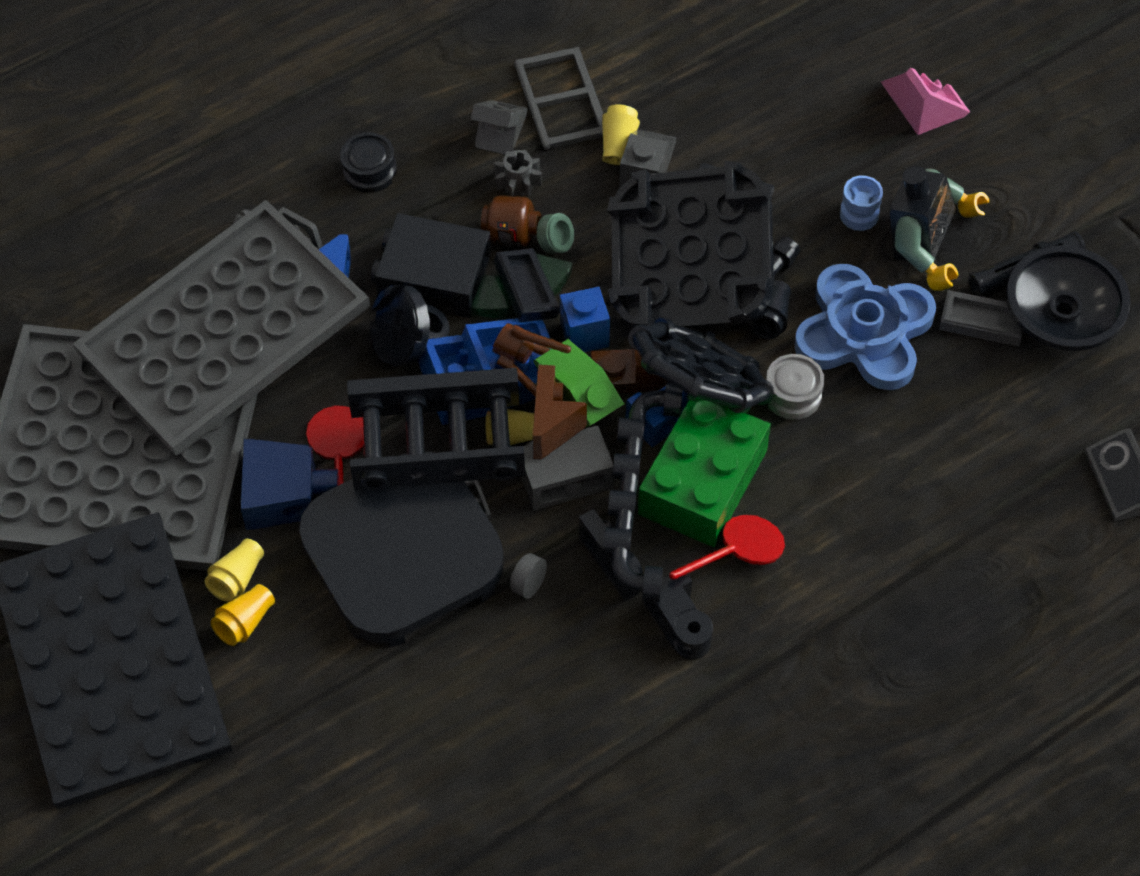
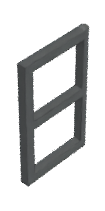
M579 47L514 61L544 150L603 137V111ZM574 59L584 88L534 98L525 69ZM588 98L598 127L548 138L538 108Z

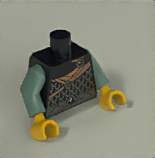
M913 166L904 171L903 180L890 207L894 259L908 261L920 273L925 271L929 287L934 291H941L953 287L950 280L958 278L959 275L953 264L949 263L937 267L933 263L956 212L955 204L958 203L959 212L963 217H978L985 215V213L979 210L977 205L989 203V198L983 192L966 195L963 187L937 170Z

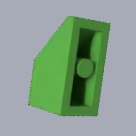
M567 339L562 343L571 347L570 353L567 354L551 349L533 360L537 369L538 365H555L556 382L564 383L563 401L584 402L587 404L586 427L624 405V402L604 369Z

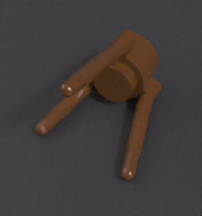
M507 323L498 334L492 352L500 356L496 363L504 369L517 368L518 381L536 397L537 385L515 363L518 361L525 364L532 352L543 355L553 349L568 354L572 349L569 345L529 332L518 325Z

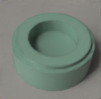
M562 213L547 214L540 219L537 225V240L540 247L549 254L564 253L571 248L574 241V228L566 215Z

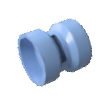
M859 175L852 177L846 182L843 189L840 218L848 228L864 231L876 225L883 197V188L877 180L869 176Z

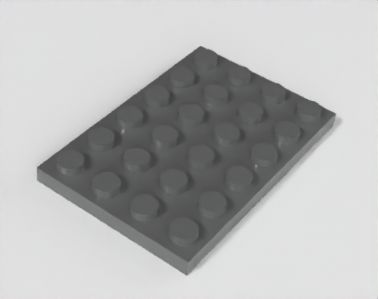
M265 200L72 344L81 358L177 456L371 305L369 297Z

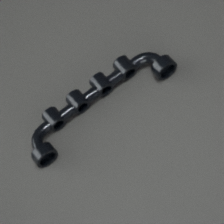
M666 382L665 390L649 391L640 395L633 402L629 417L619 418L617 443H624L625 450L624 454L615 453L612 479L621 480L620 490H610L608 516H615L616 522L615 528H605L603 553L612 554L611 567L617 581L628 589L642 592V601L659 603L663 567L645 565L644 574H639L630 569L628 561L646 413L654 407H664L663 416L680 417L683 391L670 382Z

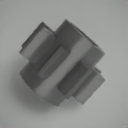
M524 149L511 152L506 151L503 162L498 161L494 163L497 190L504 189L510 196L530 197L533 186L542 185L540 159H532Z

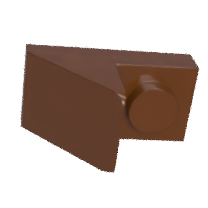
M634 348L591 351V359L604 369L617 393L657 391L665 387L666 382H668L659 375L648 374L641 367L642 359Z
M538 365L533 424V459L545 458L582 431L587 425V404L584 402L563 401L564 383L556 382L555 365Z

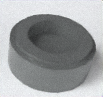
M532 553L524 555L516 564L511 575V591L525 599L534 596L544 580L547 569L546 560Z

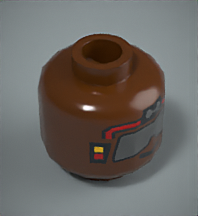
M500 195L494 197L489 205H484L481 215V230L490 231L491 244L495 247L525 248L530 245L533 235H537V225L542 217L540 211H535L534 205L528 197Z

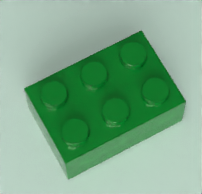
M696 398L695 401L689 400L639 488L638 515L715 548L726 522L731 519L767 452L771 424L746 413H734L724 405Z

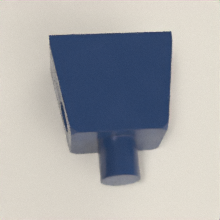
M244 439L241 512L246 530L299 522L309 503L315 499V495H321L339 485V470H315L313 451L307 445Z

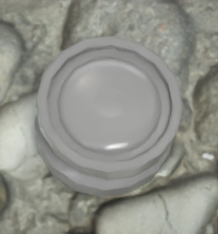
M788 354L780 356L773 361L767 370L766 380L771 382L774 387L773 399L768 403V408L776 415L792 420L809 417L817 411L821 403L824 387V373L820 365L812 358L802 354Z

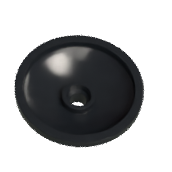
M1050 246L1028 254L1013 269L1006 290L1008 309L1017 325L1037 342L1059 350L1084 351L1106 344L1121 331L1130 310V293L1120 272L1100 255L1074 246Z

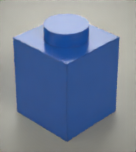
M600 287L560 295V325L565 340L569 339L583 352L609 347L610 317Z

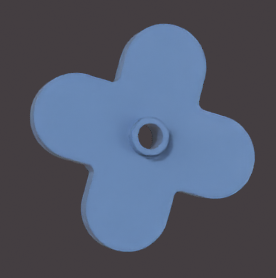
M836 264L823 270L818 277L815 292L817 303L823 312L807 318L799 325L795 338L796 354L812 358L820 365L822 370L832 369L848 362H853L863 378L870 385L879 389L895 390L908 384L914 375L917 361L916 353L908 340L925 333L932 326L936 312V303L933 296L925 288L911 283H902L892 287L888 285L887 289L873 285L864 271L849 264Z

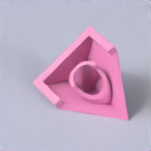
M910 68L906 73L881 81L917 135L964 118L970 112L951 85L946 84L942 88V84L938 79L932 82L926 74L922 73L919 76L913 68Z

